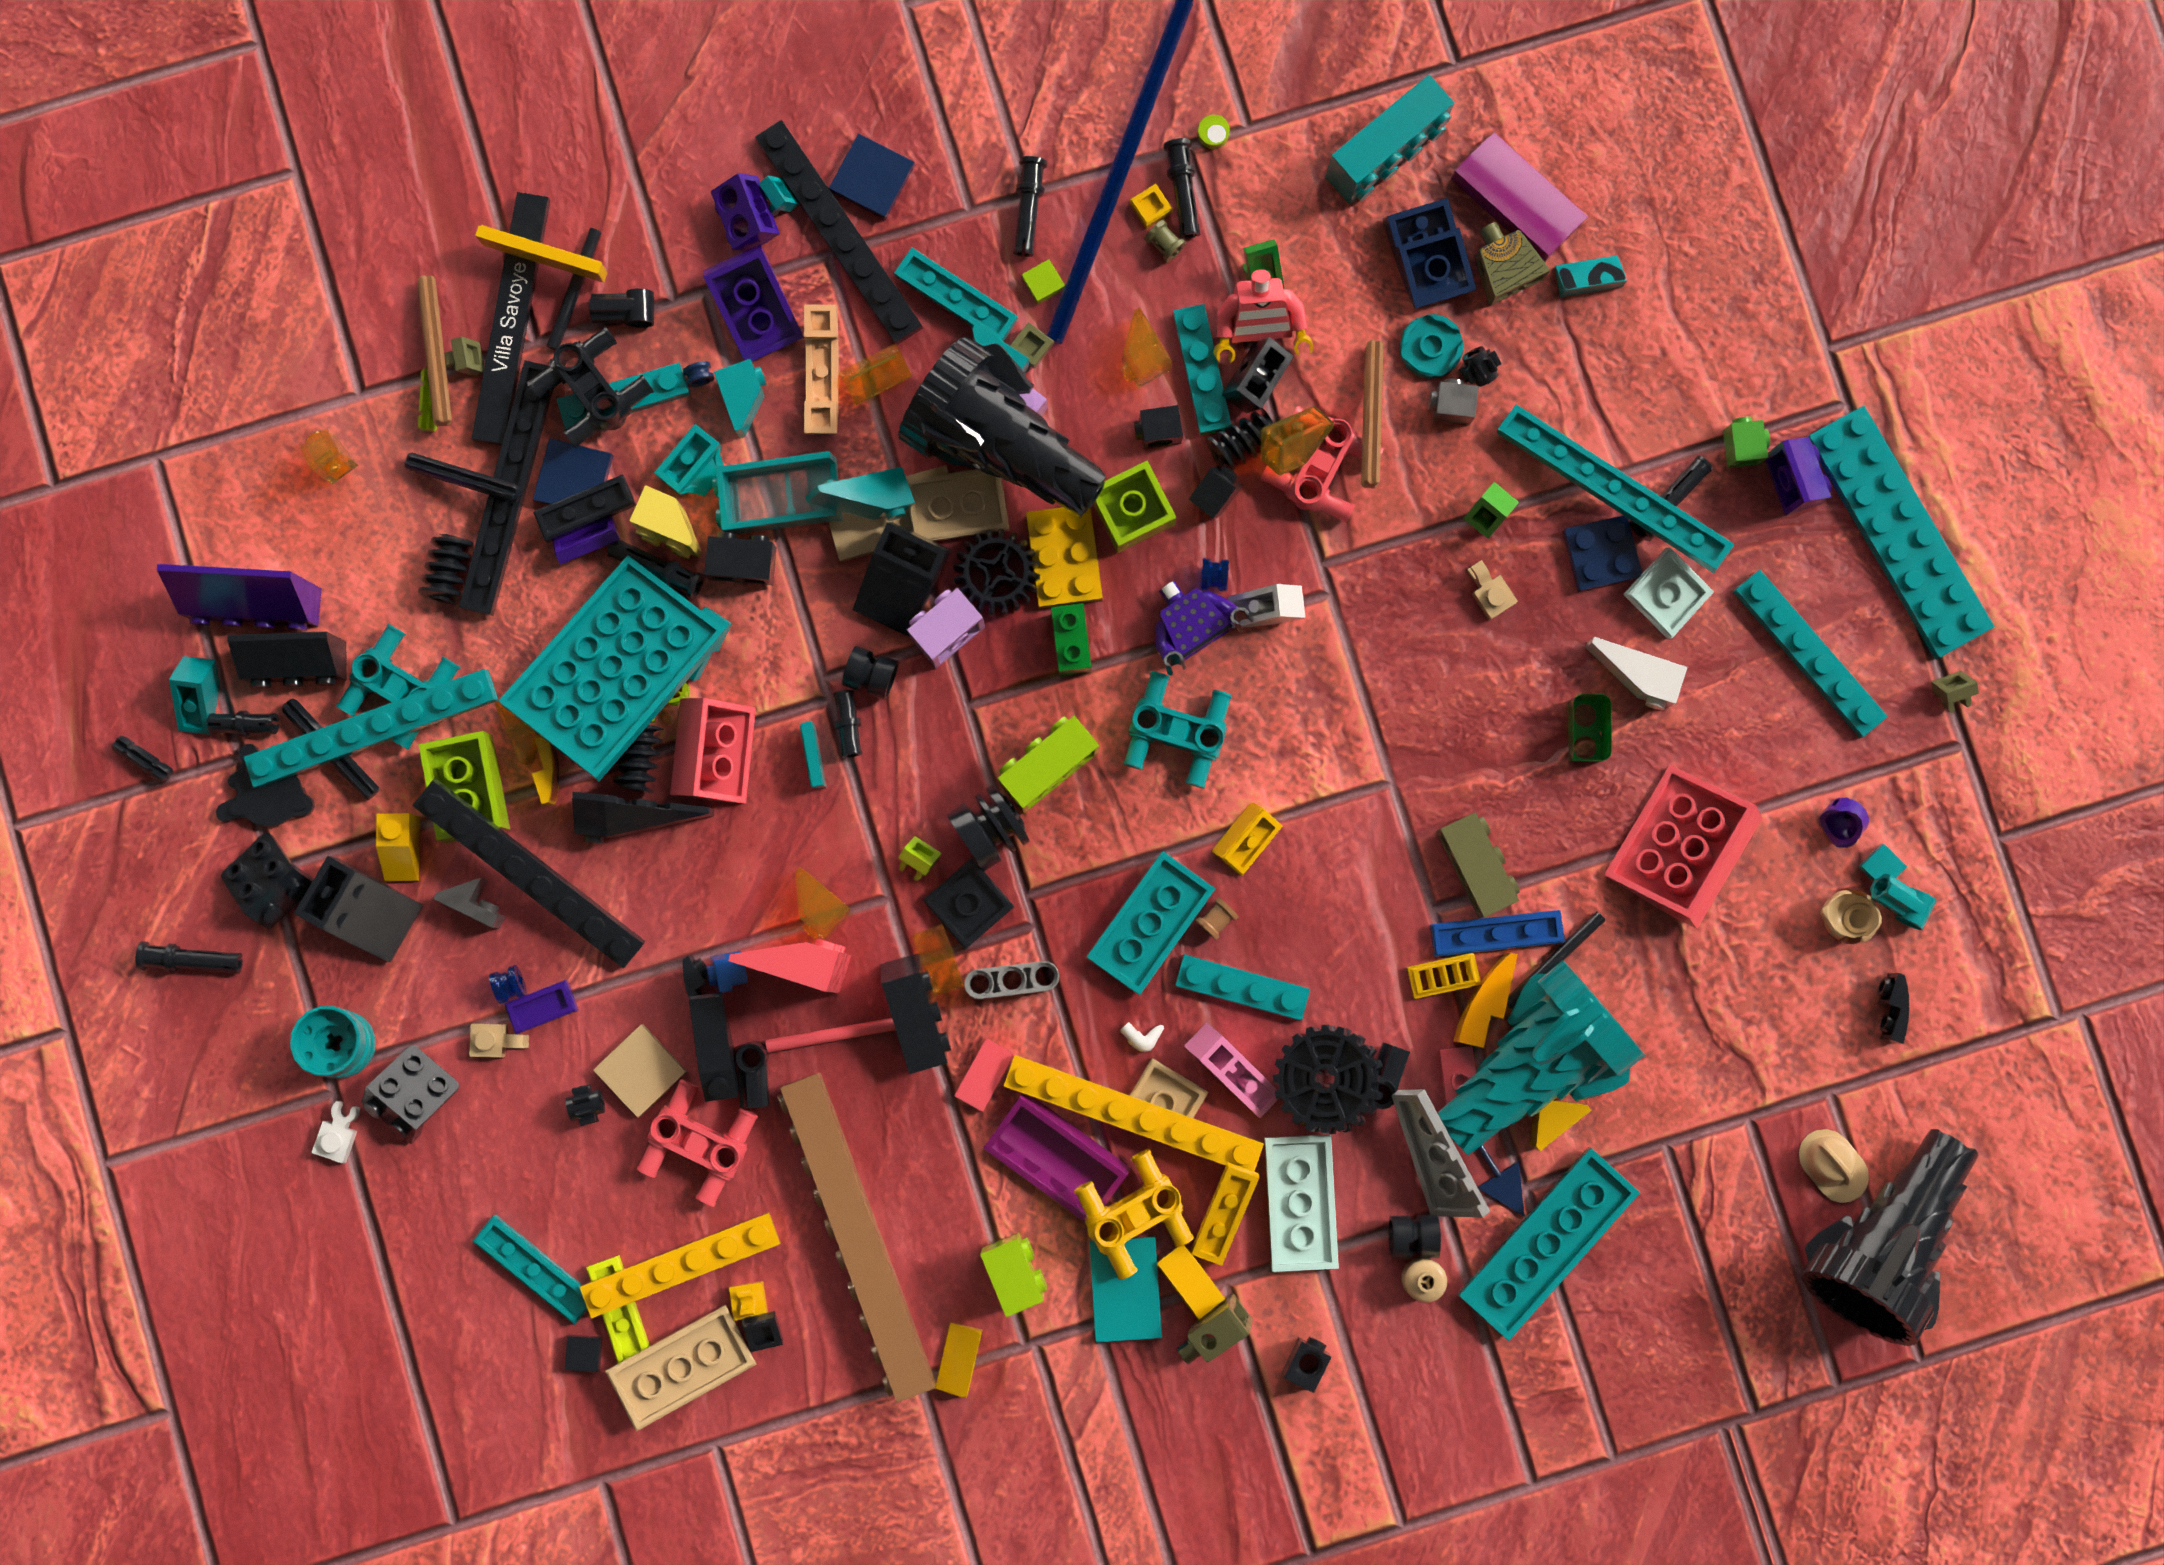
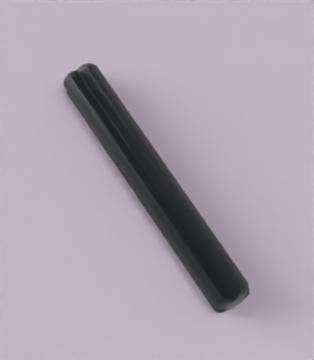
M409 453L404 462L405 468L410 471L513 503L519 500L522 493L521 487L517 486V484L416 453Z
M290 699L282 706V712L303 734L323 728L297 700ZM350 756L330 762L364 799L370 800L379 792V786Z

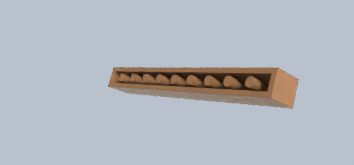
M821 1073L781 1087L782 1094L778 1096L781 1109L784 1114L789 1113L793 1126H790L789 1129L795 1145L801 1144L805 1157L801 1158L804 1171L807 1176L812 1175L817 1187L812 1189L815 1201L819 1208L824 1206L828 1219L824 1220V1224L830 1239L836 1238L840 1250L836 1251V1257L841 1269H847L850 1275L851 1282L847 1283L853 1301L859 1300L863 1313L859 1314L860 1322L864 1332H871L875 1344L871 1346V1351L876 1364H883L887 1376L882 1377L888 1396L894 1395L898 1403L934 1389L936 1386L934 1375Z

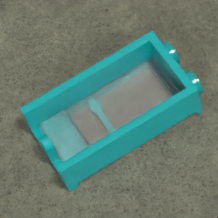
M830 451L716 467V477H713L712 483L714 494L716 497H719L720 508L716 509L718 527L722 528L723 532L743 534L823 522L843 521L841 511L807 503L805 498L816 486L839 481L836 457Z

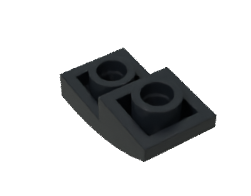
M687 956L683 959V976L688 997L704 995L700 990L709 985L706 964L701 958L695 960L693 956Z
M1888 973L1887 977L1881 980L1877 991L1878 996H1880L1878 1004L1890 1008L1889 1013L1884 1014L1880 1023V1031H1882L1880 1039L1892 1044H1903L1909 1021L1908 985L1905 975L1901 973Z

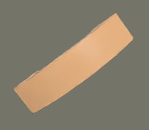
M804 305V337L806 339L804 433L837 434L839 407L837 305Z

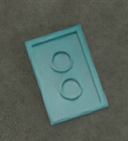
M1155 1236L1131 1238L1126 1241L1124 1246L1134 1266L1137 1268V1272L1123 1280L1118 1279L1108 1256L1100 1253L1094 1241H1089L1096 1342L1162 1338Z

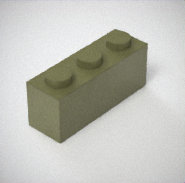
M1475 812L1436 831L1479 919L1520 901L1517 896L1520 893L1518 884L1512 875L1507 876L1502 864H1505L1504 856L1498 846H1492L1487 836L1491 834V831L1484 817L1478 818Z

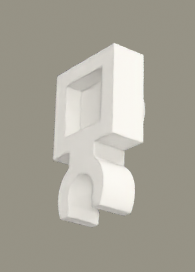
M336 1101L331 1108L333 1122H322L312 1153L340 1163H346L357 1131L350 1129L349 1125L358 1118L360 1107L353 1106L350 1114L345 1117L341 1113L344 1102Z

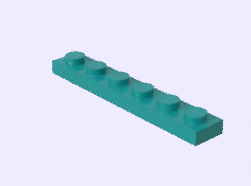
M1761 570L1756 571L1733 591L1737 598L1859 738L1865 737L1888 717Z

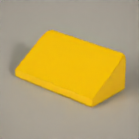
M1251 802L1215 845L1212 852L1239 875L1243 876L1283 826L1263 807Z
M950 1322L935 1389L967 1398L982 1329Z

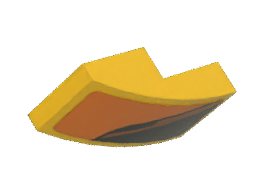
M540 736L534 739L544 769L532 773L541 804L550 807L555 805L558 795L559 759L557 749Z

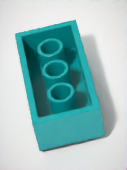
M1430 74L1427 75L1331 155L1325 178L1349 205L1357 199L1363 201L1374 191L1373 185L1381 179L1384 181L1390 179L1398 171L1397 165L1405 159L1408 162L1413 160L1422 151L1421 145L1429 139L1434 142L1446 131L1445 125L1452 118L1450 113L1455 102Z

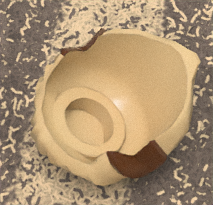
M1847 889L1836 892L1828 898L1819 912L1828 933L1839 939L1841 943L1846 944L1869 941L1882 924V916L1870 895L1858 890Z

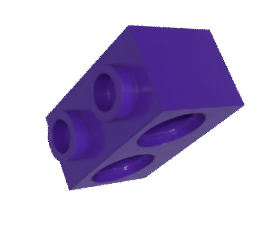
M737 173L710 191L715 202V210L724 225L727 241L733 250L746 251L759 244L764 245L780 234L764 191L759 185L758 176Z

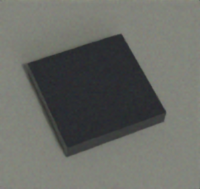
M973 858L969 859L923 899L924 903L965 950L1015 907L988 875L983 872Z

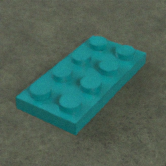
M1162 851L1087 955V958L1140 995L1216 888Z

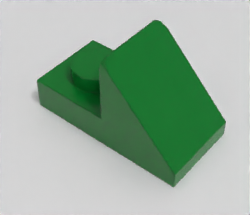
M1274 239L1243 248L1246 263L1242 266L1247 281H1251V274L1254 271L1266 270L1270 273L1271 279H1281L1283 289H1285L1278 245Z

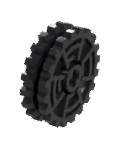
M1322 1025L1321 1029H1315L1312 1026L1306 1028V1035L1295 1034L1292 1037L1294 1043L1291 1046L1284 1045L1281 1049L1285 1054L1283 1059H1276L1275 1066L1279 1068V1074L1273 1075V1082L1279 1084V1089L1275 1092L1276 1099L1284 1101L1281 1107L1283 1112L1293 1114L1292 1121L1297 1125H1306V1130L1319 1133L1321 1131L1324 1134H1336L1337 1131L1347 1133L1352 1131V1124L1362 1126L1366 1123L1364 1116L1366 1114L1373 1115L1377 1110L1373 1105L1375 1100H1382L1383 1093L1379 1091V1085L1385 1084V1077L1380 1076L1378 1071L1383 1067L1382 1061L1376 1060L1373 1057L1377 1052L1373 1046L1364 1044L1366 1038L1362 1035L1352 1033V1030L1339 1026L1337 1029L1331 1025ZM1324 1076H1334V1083H1324Z

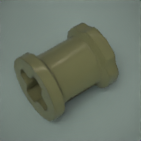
M1164 220L1159 221L1144 238L1148 244L1151 243L1163 255V260L1166 263L1173 260L1186 245L1184 239H1178L1167 228V223Z

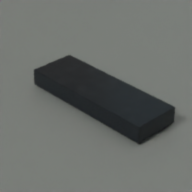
M622 474L533 511L544 540L549 543L633 508L637 504L626 478Z

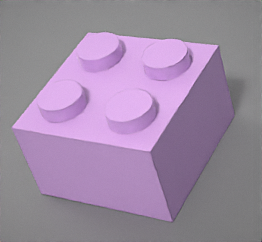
M958 588L953 592L949 589L944 591L935 599V607L927 613L924 610L919 612L909 621L911 627L907 631L911 640L935 668H938L985 628L983 617Z

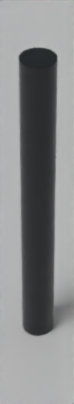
M594 228L589 229L580 253L581 256L593 259L602 234L601 231ZM577 274L572 275L546 345L548 348L556 350L561 346L586 277Z
M1596 911L1509 994L1507 1007L1513 1010L1522 989L1529 979L1536 973L1547 974L1562 960H1565L1606 921L1605 918Z

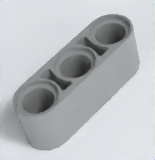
M1045 961L991 967L971 971L965 979L964 986L970 996L978 999L1052 990L1057 986L1060 974L1054 964ZM1049 967L1053 970L1055 976L1050 985L1042 986L1038 984L1035 978L1038 969ZM1017 971L1021 975L1022 983L1017 989L1009 990L1004 986L1003 977L1007 972ZM979 974L986 976L989 981L987 991L981 994L975 993L971 988L972 978Z

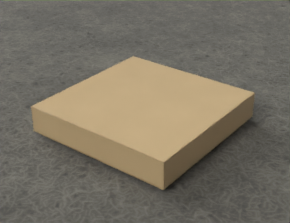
M641 1024L593 1070L637 1118L641 1117L688 1072L644 1024Z
M1152 1058L1130 1096L1194 1118L1208 1091Z

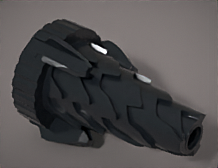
M966 337L954 342L937 360L924 378V381L912 398L899 427V440L924 457L930 458L935 456L939 460L952 465L976 468L988 475L1002 478L1020 487H1025L1047 503L1054 505L1056 502L1079 518L1098 499L1105 485L1104 479L1106 475L1091 460L1067 445L1070 441L1068 438L1049 427L1046 420L1039 413L1026 405V402L1019 394H1029L1034 384L1027 380L1022 369L998 343L982 346L972 338L967 339Z
M1931 1129L1921 1142L1910 1163L1901 1174L1896 1175L1892 1182L1884 1185L1871 1207L1868 1208L1866 1206L1855 1223L1850 1216L1844 1215L1841 1219L1819 1232L1807 1243L1805 1252L1808 1263L1801 1273V1279L1807 1290L1830 1311L1872 1336L1904 1346L1917 1344L1924 1330L1932 1329L1936 1323L1939 1311L1941 1273L1937 1270L1933 1271L1946 1248L1947 1244L1943 1240L1954 1222L1952 1213L1968 1187L1963 1183L1979 1156L1977 1150L1966 1147L1958 1139L1942 1133L1938 1129Z

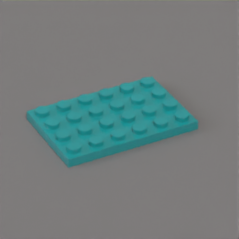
M627 555L498 702L599 782L728 633L725 628Z

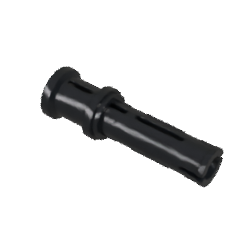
M1188 138L1172 139L1163 144V149L1168 154L1169 169L1167 170V176L1173 181L1181 239H1192L1201 235L1192 181L1196 171L1195 166L1191 165L1189 148L1192 146V143Z
M1023 156L1019 159V165L1022 166L1021 180L1016 185V191L1020 196L1013 254L1021 257L1024 243L1025 257H1032L1034 255L1033 248L1038 201L1045 192V188L1042 186L1043 170L1047 168L1048 164L1047 160L1040 157Z
M1698 455L1660 497L1677 507L1703 478L1713 470L1712 465L1707 459ZM1632 520L1629 521L1630 527L1639 537L1649 542L1654 538L1652 533Z
M622 540L615 541L608 547L607 556L621 562L627 555L669 587L687 594L686 596L690 600H694L702 588L705 575L701 572L695 574L681 567L678 561L666 562Z
M141 941L136 950L135 964L137 970L144 971L147 968H159L173 973L178 969H193L239 974L243 966L242 953L187 950L171 943L167 946L150 945L149 942Z

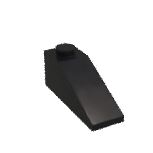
M723 993L690 996L689 1005L697 1064L705 1102L737 1098L739 1092L738 1066L735 1060L736 1054Z

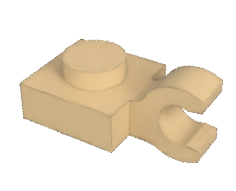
M1482 560L1467 569L1469 575L1479 587L1478 590L1472 593V596L1488 620L1493 619L1518 602L1501 575L1492 580Z
M471 1024L469 1057H505L506 1048H529V1035L506 1034L507 1024Z

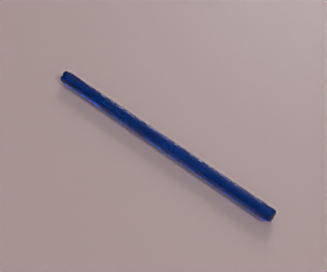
M1176 0L1048 329L1047 336L1055 344L1063 343L1193 6V0Z

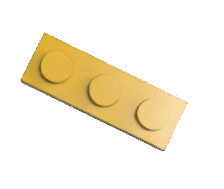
M1227 1162L1192 1245L1191 1255L1221 1266L1223 1265L1259 1180L1258 1173Z

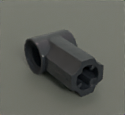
M636 288L629 289L626 293L591 294L589 299L592 323H625L636 328L654 326V292L648 289Z
M759 1041L746 1043L736 1053L735 1060L739 1075L740 1108H759L770 1105L767 1065L769 1053L766 1046ZM752 1048L759 1052L761 1059L758 1065H750L745 1061L744 1054L747 1049Z
M1382 1042L1376 1060H1381L1383 1067L1378 1071L1380 1076L1385 1077V1084L1382 1085L1388 1089V1098L1382 1103L1374 1102L1375 1108L1387 1109L1394 1105L1391 1095L1397 1092L1410 1051Z

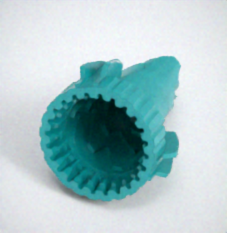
M1562 960L1547 974L1536 973L1529 979L1507 1019L1513 1029L1497 1042L1499 1048L1481 1062L1476 1074L1455 1090L1458 1096L1438 1112V1115L1450 1137L1467 1155H1470L1502 1128L1510 1124L1514 1125L1526 1115L1534 1116L1557 1097L1562 1100L1570 1094L1576 1102L1623 1087L1629 1082L1630 1068L1646 1055L1576 973Z

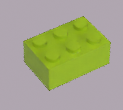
M1075 715L1069 720L1065 716L1062 717L1050 728L1051 735L1045 740L1038 737L1024 749L1026 755L1018 762L1015 758H1012L999 769L1001 774L998 777L999 784L1024 814L1099 753L1100 745Z
M479 731L418 744L426 788L436 778L503 831L510 830L493 735L485 731ZM433 822L436 841L444 843L457 841Z

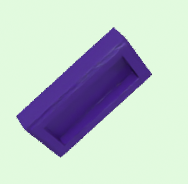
M611 516L552 542L555 556L561 565L618 541L620 537L617 525Z
M568 980L561 981L504 1004L515 1035L579 1011Z

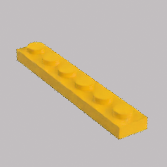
M768 1212L582 1285L580 1290L590 1317L594 1318L777 1246L781 1242L771 1215Z

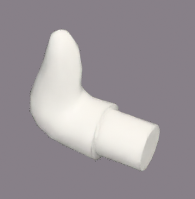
M1128 1022L1120 1032L1135 1049L1141 1052H1148L1154 1048L1164 1030V1026L1158 1025L1146 1036H1143L1140 1031H1137Z

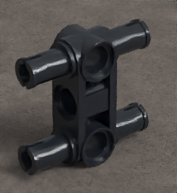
M605 326L583 343L579 341L559 346L554 353V357L548 363L549 367L526 382L538 399L561 382L563 384L567 383L586 408V416L566 430H563V433L575 448L598 431L605 433L608 430L621 428L625 423L626 417L632 411L631 407L649 394L654 393L643 375H640L638 379L618 392L617 389L614 391L595 367L594 359L617 344ZM570 359H578L574 366L565 367ZM615 407L611 415L602 416L606 408Z

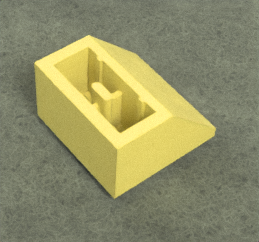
M645 485L629 520L637 529L635 533L642 536V540L659 547L661 542L666 544L667 547L671 548L672 553L685 559H689L690 555L700 558L702 551L684 508L676 498Z

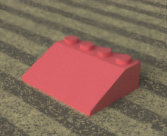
M1669 765L1604 876L1666 914L1697 929L1760 824L1762 816L1756 805Z
M817 938L815 944L804 942L730 954L728 961L821 991L839 993L851 955L844 953L845 946Z

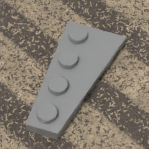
M1425 1089L1398 1090L1391 1095L1430 1214L1445 1217L1483 1218L1490 1210Z

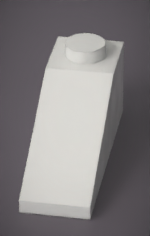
M1597 637L1587 641L1585 648L1637 698L1645 700L1646 706L1657 710H1664L1665 707L1669 708L1676 704L1687 670L1686 666Z

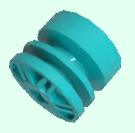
M319 1006L307 1011L297 1020L291 1032L290 1049L294 1060L303 1070L317 1076L333 1079H347L359 1074L370 1064L376 1046L373 1028L363 1016L335 1006ZM336 1038L343 1039L339 1044L340 1050L334 1049L337 1045Z

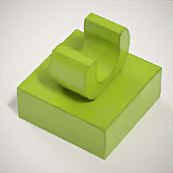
M914 836L898 857L902 860L899 870L903 872L910 865L917 870L913 879L918 881L923 875L926 876L934 867L942 853Z

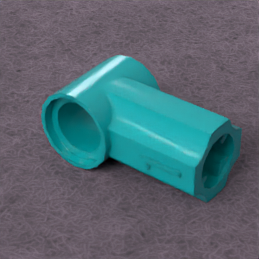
M1883 874L1880 878L1874 880L1870 887L1873 900L1895 913L1896 920L1917 930H1923L1937 902L1931 895L1918 889L1910 888L1889 874Z

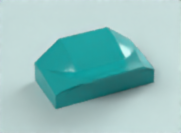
M694 424L654 474L680 495L692 493L706 496L713 487L712 481L713 477H716V467L724 466L720 455L721 444L698 425Z

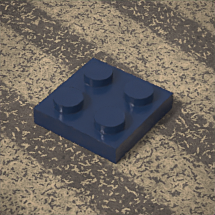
M1624 515L1566 528L1562 531L1578 593L1636 580L1642 575L1629 520Z

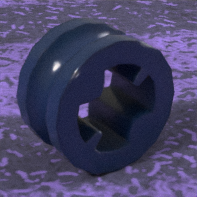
M696 362L683 368L684 376H688L686 381L688 387H700L715 379L714 374L709 372L711 368L710 362Z

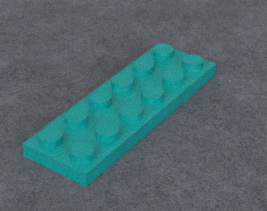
M1588 1147L1459 1291L1458 1295L1509 1341L1636 1199L1640 1192L1597 1152Z

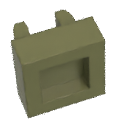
M462 336L451 339L453 351L444 353L446 367L453 366L454 370L472 376L483 374L484 363L480 342Z
M1962 671L1931 681L1932 692L1942 699L1943 707L1951 713L1955 712V702L1960 701L1964 706L1970 707L1972 703L1971 696L1979 694L1977 682Z

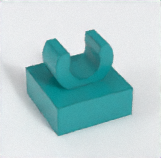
M767 176L759 183L766 199L771 201L770 210L773 216H776L780 210L791 212L799 205V202L783 178Z

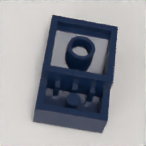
M1448 198L1392 214L1382 219L1398 270L1414 309L1477 290L1460 228H1456Z

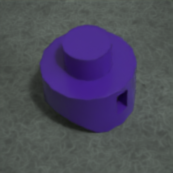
M1837 798L1831 801L1819 817L1825 833L1831 842L1839 848H1848L1854 845L1868 828L1869 824L1868 813L1864 807L1857 801L1849 798Z

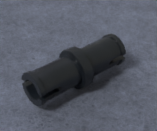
M854 690L837 691L833 693L837 712L835 729L839 730L841 757H857L862 755L858 727L861 726V720L856 715Z
M238 711L237 714L210 713L207 723H221L208 726L211 734L237 733L238 736H248L250 733L276 734L279 729V724H266L279 721L276 713L250 714L248 711Z

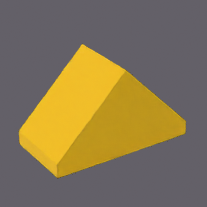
M1553 1100L1533 1116L1530 1145L1534 1150L1542 1151L1591 1111L1590 1107L1586 1104Z

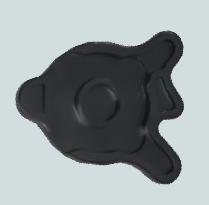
M253 744L244 745L239 753L241 767L230 775L227 780L228 785L237 791V795L235 798L218 806L216 810L218 819L230 822L246 818L255 824L278 827L288 820L309 816L315 807L314 800L306 793L305 788L302 787L298 774L261 788H253L244 756L260 750Z

